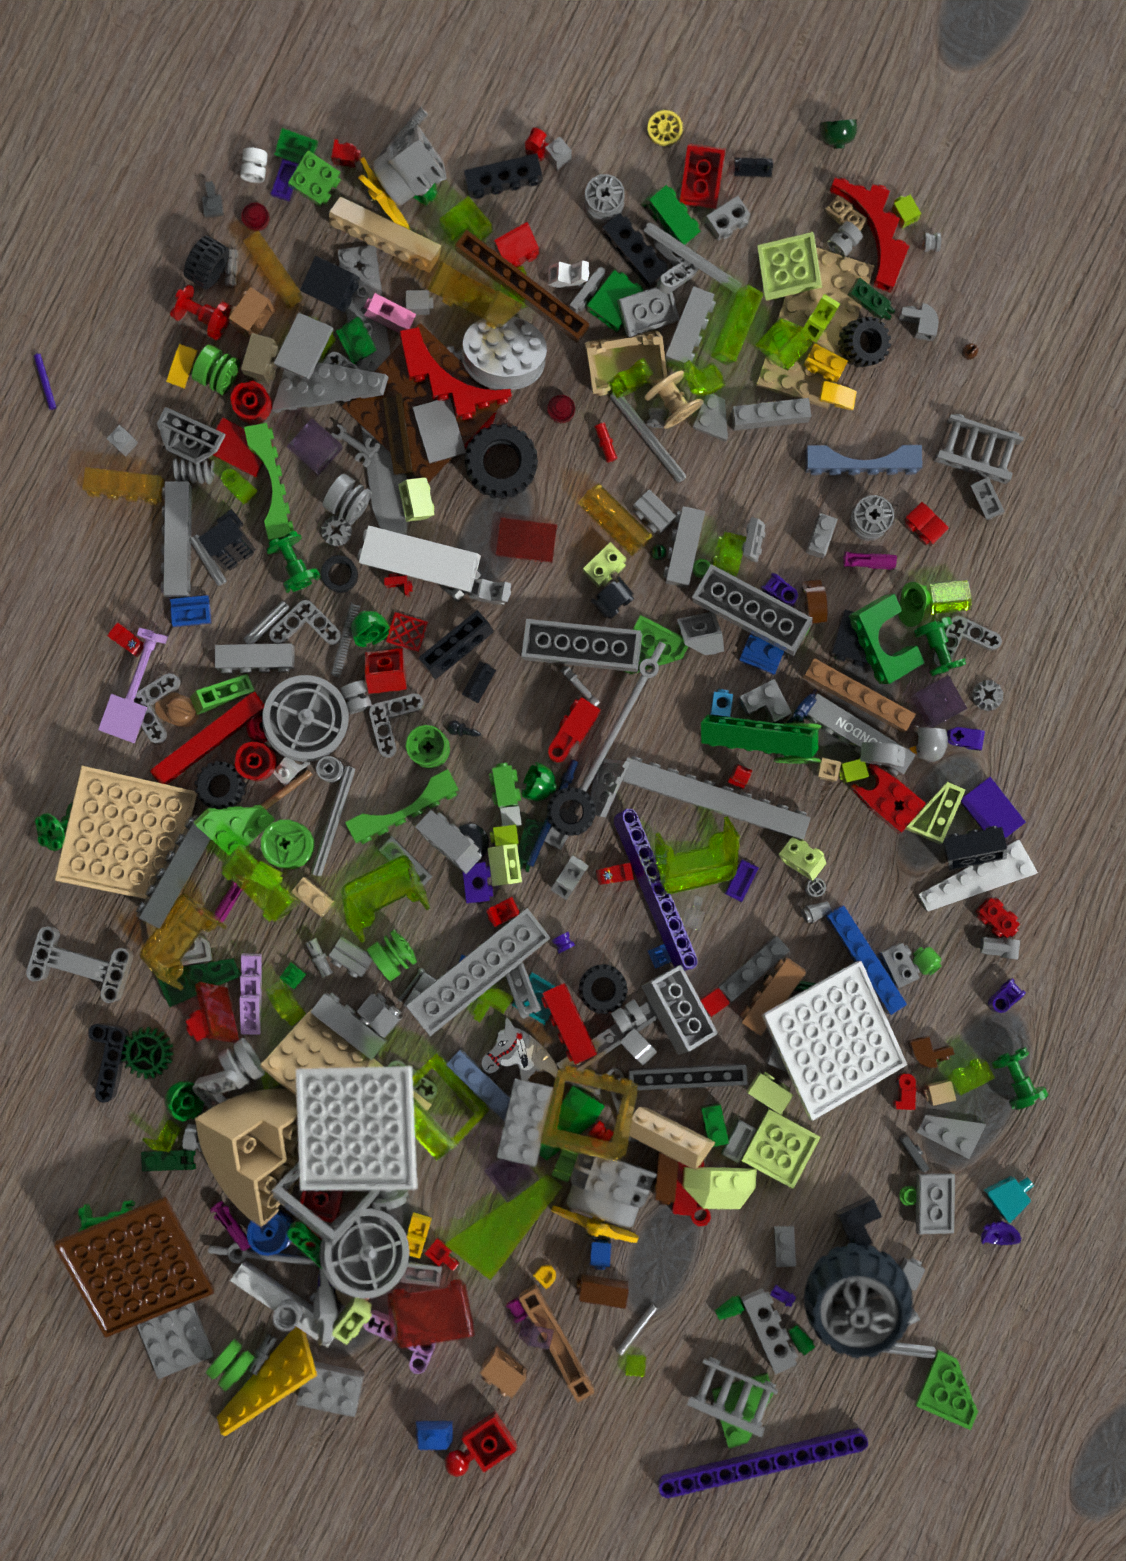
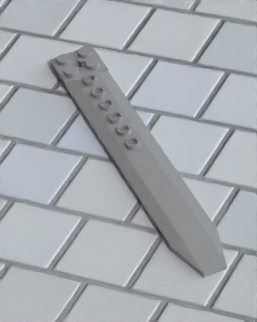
M369 245L339 249L340 267L360 277L359 287L352 295L350 307L346 309L347 320L350 322L356 317H360L377 349L376 352L365 359L359 360L355 366L360 370L374 372L390 355L387 327L364 316L367 310L364 308L368 297L372 299L375 293L382 296L376 247ZM359 262L365 265V267L361 268V271L354 268ZM362 427L364 445L365 441L369 437L373 439L371 447H374L376 443L380 444L365 428ZM381 445L379 451L374 452L370 458L371 462L367 467L369 487L372 492V509L380 529L407 535L408 521L406 522L398 487V484L407 480L406 474L394 475L391 453Z

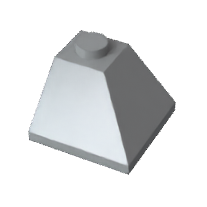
M707 612L677 619L685 645L704 655L724 652L722 632L714 613Z

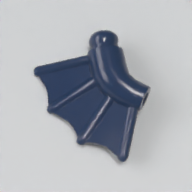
M813 689V692L798 705L793 716L786 723H793L795 720L801 722L806 718L817 701L815 698L817 689Z

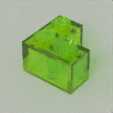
M469 196L439 218L440 227L451 241L455 240L466 230L481 241L493 233L492 223Z

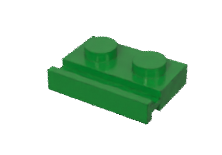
M282 128L274 155L300 164L308 150L315 154L319 141Z
M356 317L345 324L340 330H336L347 355L354 365L359 360H363L377 351L360 317Z

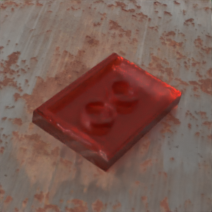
M501 518L496 556L553 563L557 524Z
M203 982L197 983L195 987L206 1038L231 1043L239 1041L228 988Z

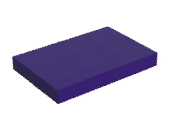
M988 777L961 799V804L983 831L990 826L1002 827L1006 838L1026 823L991 777Z

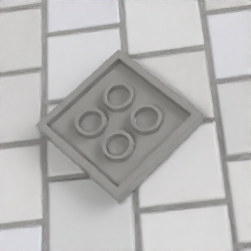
M194 1302L137 1325L158 1379L214 1356Z

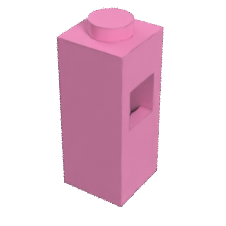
M376 293L372 299L368 297L364 308L367 309L364 316L399 334L402 330L410 329L416 316L415 313Z

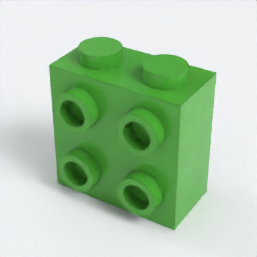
M308 150L289 180L288 186L321 208L323 203L326 205L332 196L329 194L333 187L336 189L341 181V178H339L340 171Z
M507 763L496 764V768H492L493 773H489L491 785L495 786L496 792H492L494 804L498 805L499 808L519 806L518 801H521L520 789L515 787V782H518L517 770L513 769L511 765L508 766Z

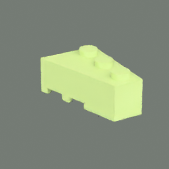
M949 782L945 783L905 829L935 843H943L965 789Z

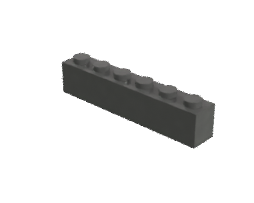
M197 815L189 817L185 822L184 827L186 829L183 834H179L176 838L174 850L169 851L165 858L166 864L156 873L155 878L157 880L154 885L151 884L146 891L147 897L145 901L140 902L136 909V917L159 929L210 841V838L194 824V821L199 817Z
M744 1063L628 1069L630 1091L747 1085V1067Z

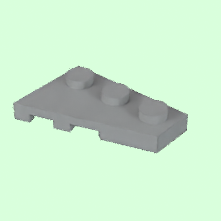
M611 759L603 760L594 776L590 795L596 809L595 816L606 817L630 762Z
M924 1114L916 1132L970 1159L986 1124Z

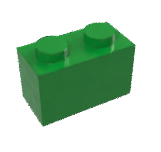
M714 1103L700 1106L706 1136L715 1142L713 1147L729 1144L721 1104Z

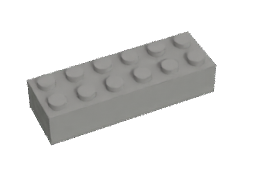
M710 565L692 596L693 603L792 656L795 655L812 625L813 618L713 565Z
M526 619L521 657L527 661L638 672L642 633L639 630Z

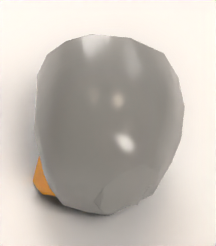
M913 725V732L917 733L919 737L918 745L909 748L911 752L929 763L940 760L947 748L948 737L946 729L921 728L918 725Z

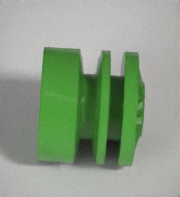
M209 344L203 348L194 364L192 379L203 386L209 384V388L212 391L225 395L232 387L238 375L240 360L228 353L223 355L222 350Z
M422 725L412 730L408 735L406 750L410 758L423 768L433 769L446 762L450 754V744L446 736L439 729L430 725ZM429 744H431L434 747V749H431L430 752H428L425 749L429 747Z
M395 930L390 932L393 941L387 935L384 936L385 943L387 944L385 947L381 943L376 942L367 949L377 967L389 981H392L401 974L398 967L399 964L405 969L410 968L406 959L413 965L418 962L409 943Z

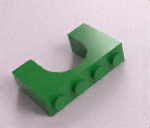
M895 594L883 595L849 615L851 626L858 635L859 644L863 647L866 660L871 665L874 678L879 684H890L925 663L918 646H906L891 656L887 655L880 647L878 634L882 624L902 612Z

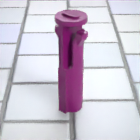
M845 551L843 556V567L855 566L895 570L897 564V555L862 554Z
M240 873L236 874L237 879H232L231 887L211 919L221 925L241 892L248 887L246 886L247 882L250 883L251 881Z
M220 1201L210 1209V1212L217 1213L214 1219L221 1222L243 1252L251 1247L248 1243L247 1235L230 1214L229 1207L227 1205L223 1207L224 1202Z

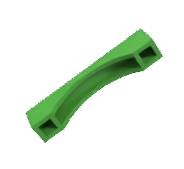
M267 423L247 426L244 429L248 447L264 463L272 482V502L269 513L264 520L269 542L276 538L281 540L286 538L288 533L293 532L294 528L292 521H288L287 514H290L288 502L284 503L283 499L286 491L284 484H280L279 477L282 476L281 467L276 465L275 458H278L276 446L272 447L271 439H274L273 430L268 428Z
M447 769L431 777L421 796L405 809L387 815H368L362 813L345 823L355 843L361 842L363 845L372 840L371 836L377 833L379 836L387 833L390 826L395 824L398 827L406 822V818L410 816L415 818L423 814V809L437 807L440 805V800L444 798L450 800L456 797V792L460 790Z

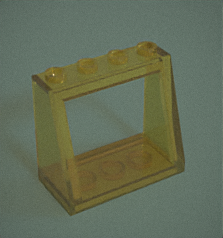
M565 1066V1068L559 1069L540 1143L617 1161L627 1152L638 1084H634L632 1080L625 1078L616 1080L614 1076L602 1074V1076L595 1075V1072L591 1070L577 1071L576 1067ZM565 1080L623 1094L612 1142L557 1129Z

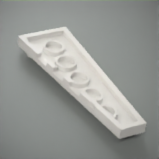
M1016 840L1007 845V859L969 866L917 895L928 912L1035 875L1038 872L1020 840Z

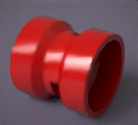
M599 1120L587 1135L597 1139L598 1145L603 1147L612 1138L614 1132L611 1129H606L604 1123Z

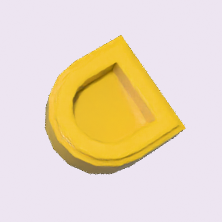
M546 1264L539 1267L533 1276L547 1289L555 1281L556 1271L551 1265Z

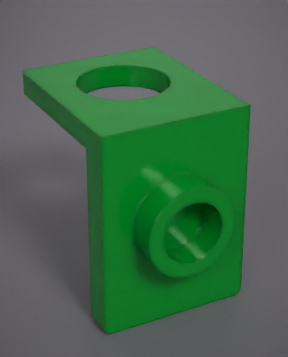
M434 183L423 196L415 195L413 198L427 206L430 201L432 202L438 193L436 191V184Z

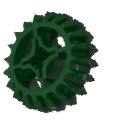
M150 1026L146 1027V1030L141 1027L138 1032L134 1030L131 1032L132 1036L126 1037L129 1043H124L123 1045L127 1049L122 1051V1054H126V1057L122 1058L121 1061H128V1064L124 1066L125 1069L132 1067L130 1074H134L137 1071V1078H140L142 1074L144 1079H148L149 1075L152 1078H156L157 1074H163L162 1068L164 1070L169 1069L166 1063L173 1062L171 1058H168V1056L174 1055L173 1051H169L173 1044L167 1045L166 1043L170 1040V1037L163 1039L165 1032L162 1031L158 1035V1028H154L152 1031ZM142 1037L153 1038L157 1043L149 1045L146 1041H143ZM137 1042L139 1053L136 1057H134L133 1050ZM154 1048L151 1051V1054H149L148 1056L141 1057L144 1055V1052H146L145 1050H150ZM161 1048L162 1057L158 1063L156 1052ZM145 1060L153 1068H144L138 1062Z

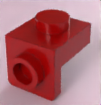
M395 573L389 574L387 578H384L386 588L404 586L405 596L410 597V592H413L412 580H408L407 575L400 576V574Z
M512 897L486 909L488 919L494 927L520 914Z

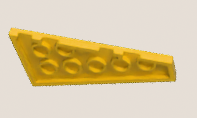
M295 1326L272 1352L269 1359L265 1360L259 1374H253L217 1416L221 1435L227 1436L317 1376L304 1331Z

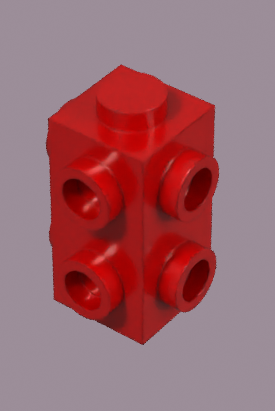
M988 897L976 909L977 918L985 925L988 923L993 928L991 931L998 938L1001 936L1003 938H1012L1019 930L1017 928L1020 925L1017 921L1018 917L1011 911L1007 912L1003 908L1004 904L999 899Z

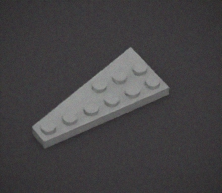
M317 362L309 380L284 369L272 411L278 413L281 410H297L299 407L307 406L309 408L333 404L335 401L341 400L344 402L351 401V399L359 397L363 399L381 396L384 394L389 377L386 374Z

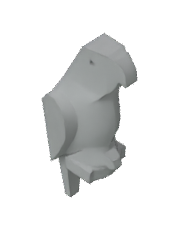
M319 1268L320 1286H318L317 1293L310 1296V1302L314 1303L313 1315L318 1327L319 1345H328L332 1340L333 1323L338 1319V1310L333 1287L329 1286L323 1270Z

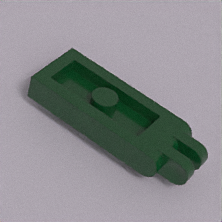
M861 278L856 279L847 294L878 319L882 320L884 318L890 321L892 318L890 314L893 315L896 311L890 306L892 304L890 300Z
M526 819L518 850L520 870H522L523 863L526 864L544 824L542 822ZM526 865L525 872L529 873L530 866Z

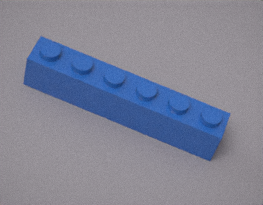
M841 905L825 915L854 962L862 961L878 1000L886 1013L892 1015L906 1006L907 1003L845 906Z

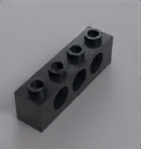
M537 153L464 170L470 199H481L488 194L498 195L506 190L516 191L527 185L533 187L542 182V172ZM524 171L527 174L525 176H519L518 172ZM505 175L508 179L503 181L499 177ZM489 180L490 183L487 185L481 184V181Z
M619 213L602 227V234L646 287L652 289L656 286L660 277L668 271V266L662 259L659 260L657 258L656 252L651 245L647 246L643 241L644 237L642 234L632 228L629 218L623 217ZM626 233L629 237L622 239L620 235ZM639 248L641 252L634 253L632 252V249ZM645 262H651L653 266L647 268L643 264Z
M476 610L418 657V659L436 680L494 633L485 617Z

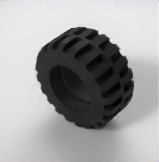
M495 423L491 424L488 428L484 427L480 429L478 434L472 437L471 442L467 446L465 469L468 479H470L475 489L477 488L483 495H489L490 498H501L502 500L507 499V497H516L517 494L523 493L536 474L538 460L532 439L527 437V433L521 432L514 425L510 427L507 426V423H501V425H496ZM503 444L510 446L518 454L519 467L515 474L509 478H494L484 468V455L494 445Z

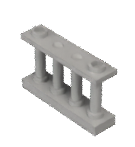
M951 414L947 419V423L953 425L946 447L938 451L934 462L985 478L989 477L991 480L1007 484L1013 474L1008 472L1007 466L1014 444L1019 445L1024 437L1019 436V433L1015 431L1006 432L965 419V416L961 414ZM962 427L971 431L963 455L958 456L954 454L953 447L959 428ZM981 433L989 437L982 460L977 462L972 460L971 454L977 434ZM996 438L1007 442L1000 466L997 468L990 466L989 463Z
M709 1357V1360L705 1358L703 1363L709 1366L699 1393L695 1395V1398L691 1396L687 1405L762 1437L765 1428L761 1427V1419L771 1392L777 1395L779 1391L775 1388L776 1384L766 1380L764 1383L720 1365V1360ZM718 1369L727 1374L717 1402L711 1405L706 1403L707 1399L705 1397L714 1372ZM734 1377L744 1380L745 1383L735 1411L732 1410V1413L724 1411V1403ZM752 1385H755L764 1390L754 1418L748 1421L743 1419L744 1415L742 1412Z

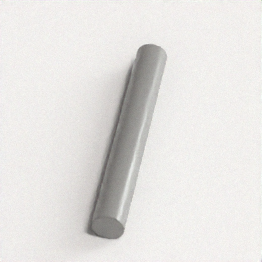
M654 1304L649 1306L616 1350L620 1355L626 1352L658 1308Z

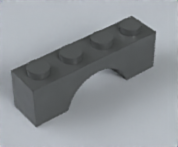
M773 936L752 958L730 974L717 987L733 1002L790 950L778 936Z

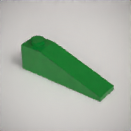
M572 1085L544 1128L538 1155L545 1160L550 1159L597 1120L605 1105Z

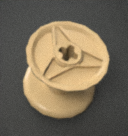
M684 371L675 372L663 379L644 397L647 401L661 397L664 406L671 412L672 415L664 423V429L673 427L689 417L704 402L702 399H696L687 403L683 397L684 392H680L676 385L684 377Z

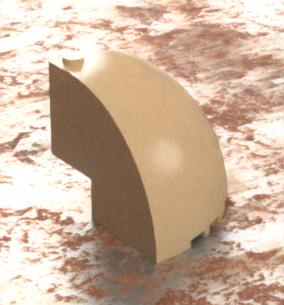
M266 1089L238 1095L219 1103L195 1119L202 1152L218 1184L234 1205L260 1227L279 1212L277 1208L281 1203L273 1198L272 1190L299 1162L297 1096L288 1089ZM300 1177L286 1191L291 1195L294 1186H299Z

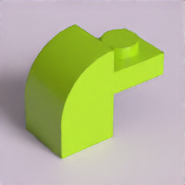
M824 294L807 320L801 334L817 343L833 319L840 303Z

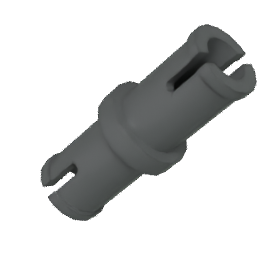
M266 1334L259 1349L256 1348L255 1358L247 1367L249 1372L256 1365L252 1373L255 1375L259 1374L265 1360L269 1359V1353L278 1340L276 1337H272L269 1342L272 1335Z

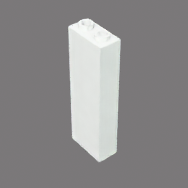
M368 526V529L364 531L363 548H360L358 553L359 563L472 592L481 555Z

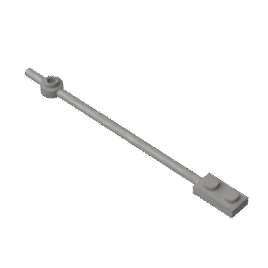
M659 641L651 658L641 662L639 667L641 676L579 789L587 791L647 679L656 676L659 666L657 661L666 644ZM647 665L652 666L653 669L651 672H647L645 670V667ZM573 800L568 810L562 807L560 811L561 818L568 823H575L579 816L574 813L580 803ZM551 827L545 842L561 850L568 835H563Z
M236 1243L232 1244L230 1248L209 1245L208 1253L228 1255V1258L233 1263H241L246 1258L318 1266L306 1256L280 1253L265 1256L248 1249L243 1251L241 1255H237L235 1251L240 1248ZM408 1262L401 1278V1283L440 1287L442 1266Z

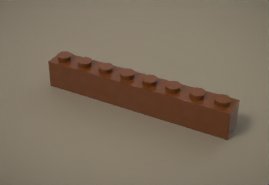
M468 230L464 232L455 244L456 252L574 342L578 343L588 330L589 323Z

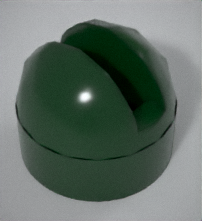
M657 544L653 546L651 550L653 559H664L666 548L663 545ZM657 547H660L661 556H658Z

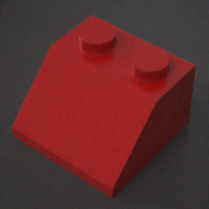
M528 222L494 240L495 252L516 268H520L521 264L526 261L531 262L535 260L537 255H539V247Z
M403 648L365 652V678L369 694L407 689Z

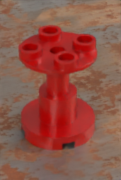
M187 285L183 290L179 289L175 296L177 302L172 308L170 316L179 321L188 311L198 316V321L208 325V337L218 340L223 335L220 331L223 327L227 328L230 322L229 313L232 306L226 302H221L217 308L208 304L202 306L192 301L194 296V287L192 285Z

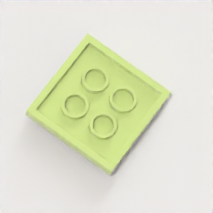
M813 232L757 245L766 301L822 288Z
M768 1108L741 1160L794 1189L821 1137Z

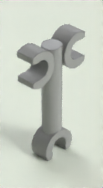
M337 424V427L341 430L340 434L336 435L332 432L331 435L338 440L343 439L359 450L361 453L355 456V460L359 462L364 457L365 461L362 465L368 467L371 462L370 458L374 452L379 451L381 445L376 443L374 447H371L373 439L370 437L367 438L365 445L347 434L345 427Z
M564 666L560 670L588 702L595 706L600 703L582 684L569 666Z

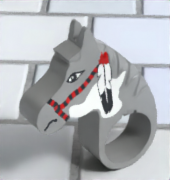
M506 1018L505 1029L498 1033L496 1046L482 1059L483 1069L488 1073H493L501 1065L511 1066L517 1064L520 1068L521 1080L527 1082L536 1070L539 1072L544 1069L552 1074L557 1081V1092L550 1101V1105L553 1104L560 1096L562 1087L560 1074L555 1062L541 1044L526 1032L515 1028L511 1021Z

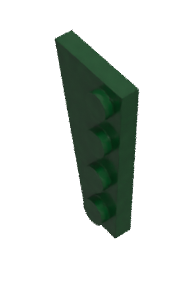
M234 958L154 972L169 1008L241 976Z

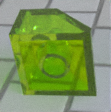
M780 318L755 346L775 365L788 370L808 350L813 342L804 327Z

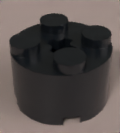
M620 576L616 578L617 583L615 581L611 582L596 595L597 600L595 598L590 600L604 618L607 616L609 619L614 617L619 612L618 607L621 605L625 607L634 600L632 596L634 594Z

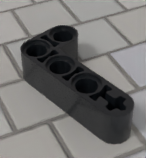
M97 1023L89 1028L88 1035L93 1041L106 1043L95 1092L96 1099L101 1103H106L113 1100L118 1092L124 1063L121 1060L125 1057L122 1051L127 1049L123 1045L128 1043L126 1037L129 1036V1032L122 1026ZM97 1027H100L103 1030V1035L101 1037H98L96 1035ZM116 1031H120L122 1034L120 1041L114 1037ZM112 1050L118 1053L116 1060L111 1058L110 1053ZM108 1069L114 1072L113 1079L107 1077L106 1072ZM106 1089H107V1093H110V1095L107 1096V1097H106V1094L103 1093V1091L106 1090Z

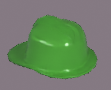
M909 582L902 589L899 603L902 612L898 614L901 622L907 627L917 626L924 617L925 609L931 601V595L926 586L920 585L917 582Z

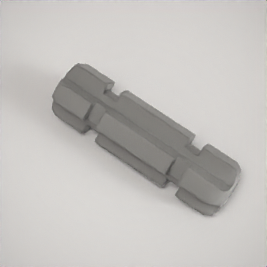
M234 249L229 250V258L226 265L227 278H225V285L228 287L236 286L237 281L235 276H237L238 261L236 259H238L239 253Z

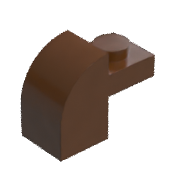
M821 579L803 581L802 590L805 598L806 615L813 618L812 624L827 622V597Z
M928 1036L908 1040L912 1057L919 1064L929 1068L938 1067L937 1059L939 1062L950 1059L951 1055H955L953 1047L949 1045L933 1050L930 1037Z

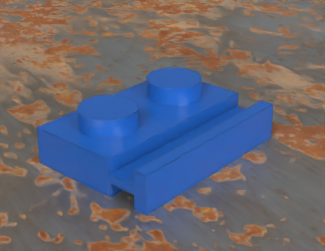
M208 595L170 599L172 627L212 624Z
M749 635L739 661L775 675L784 651L760 638Z

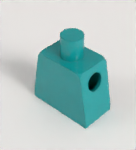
M1009 1176L985 1188L983 1191L1004 1220L1010 1224L1031 1202L1026 1192L1033 1188L1034 1185L1028 1177L1018 1183L1014 1177Z

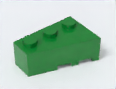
M665 185L653 192L640 205L643 208L647 206L654 214L652 218L655 221H660L666 233L686 245L701 232L698 228L699 224L696 219L689 216L687 207L677 200L675 191Z

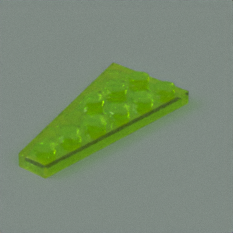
M548 1174L544 1175L457 1234L444 1245L491 1281L562 1188V1185Z

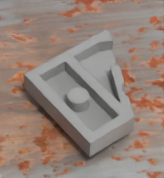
M707 392L693 429L726 442L728 432L725 399Z

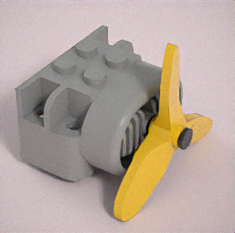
M417 124L393 141L387 147V152L373 162L374 172L364 157L360 159L368 178L360 175L358 179L369 189L366 192L367 197L371 202L377 200L394 223L409 230L410 227L396 204L401 206L415 195H424L434 183L438 184L447 178L443 160Z
M580 1146L570 1176L572 1187L567 1199V1205L593 1217L584 1216L557 1206H552L551 1211L584 1227L585 1231L589 1233L586 1236L598 1239L600 1234L613 1239L636 1243L639 1238L638 1235L608 1222L629 1228L634 1225L638 1210L645 1204L656 1173Z

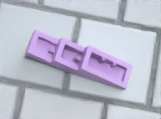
M242 953V975L240 977L241 1034L260 1035L262 954Z

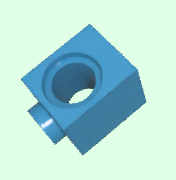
M718 689L717 692H713L710 715L730 717L733 694H729V690ZM718 699H724L727 706L719 708L716 703Z

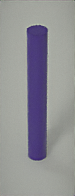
M35 354L33 357L49 410L56 409L41 354Z

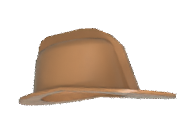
M172 692L155 703L156 714L159 718L176 726H192L199 718V714L197 715L191 699L176 692Z

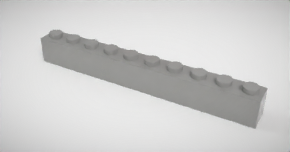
M632 756L631 759H626V762H630L622 782L786 836H793L796 839L804 840L810 822V817L806 816V812L800 810L792 812L788 810L789 807L782 804H777L776 807L770 805L769 800L759 798L758 801L752 799L751 794L745 792L737 794L733 792L734 789L723 786L721 789L715 787L716 783L704 780L703 783L697 781L696 776L686 774L685 777L679 775V771L668 768L666 771L660 769L661 765L650 762L648 765L642 763L643 759Z

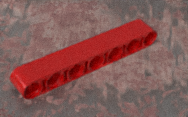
M256 692L249 694L153 767L150 773L158 783L169 784L244 727L252 717L261 714L265 704Z

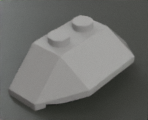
M167 407L164 408L157 422L166 450L195 464L201 463L216 453L225 437L224 433Z

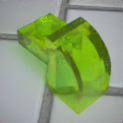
M641 358L628 370L618 372L608 384L616 398H620L644 386L653 375V372L645 358Z
M690 360L683 363L685 369L684 377L688 381L690 392L701 396L710 395L725 387L723 374L713 363H710L701 370Z
M282 979L266 989L275 1010L290 1026L302 1020L306 1015L305 1010L295 1000L291 989Z
M489 988L478 997L479 1000L483 1001V1004L478 1003L473 1011L475 1014L474 1019L480 1023L490 1006L504 1014L514 997L500 988Z

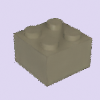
M251 333L241 368L247 380L268 386L271 380H274L276 374L274 362L279 353V348L273 338Z

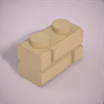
M303 877L291 892L321 917H324L335 903L331 897L315 884H312L306 877Z

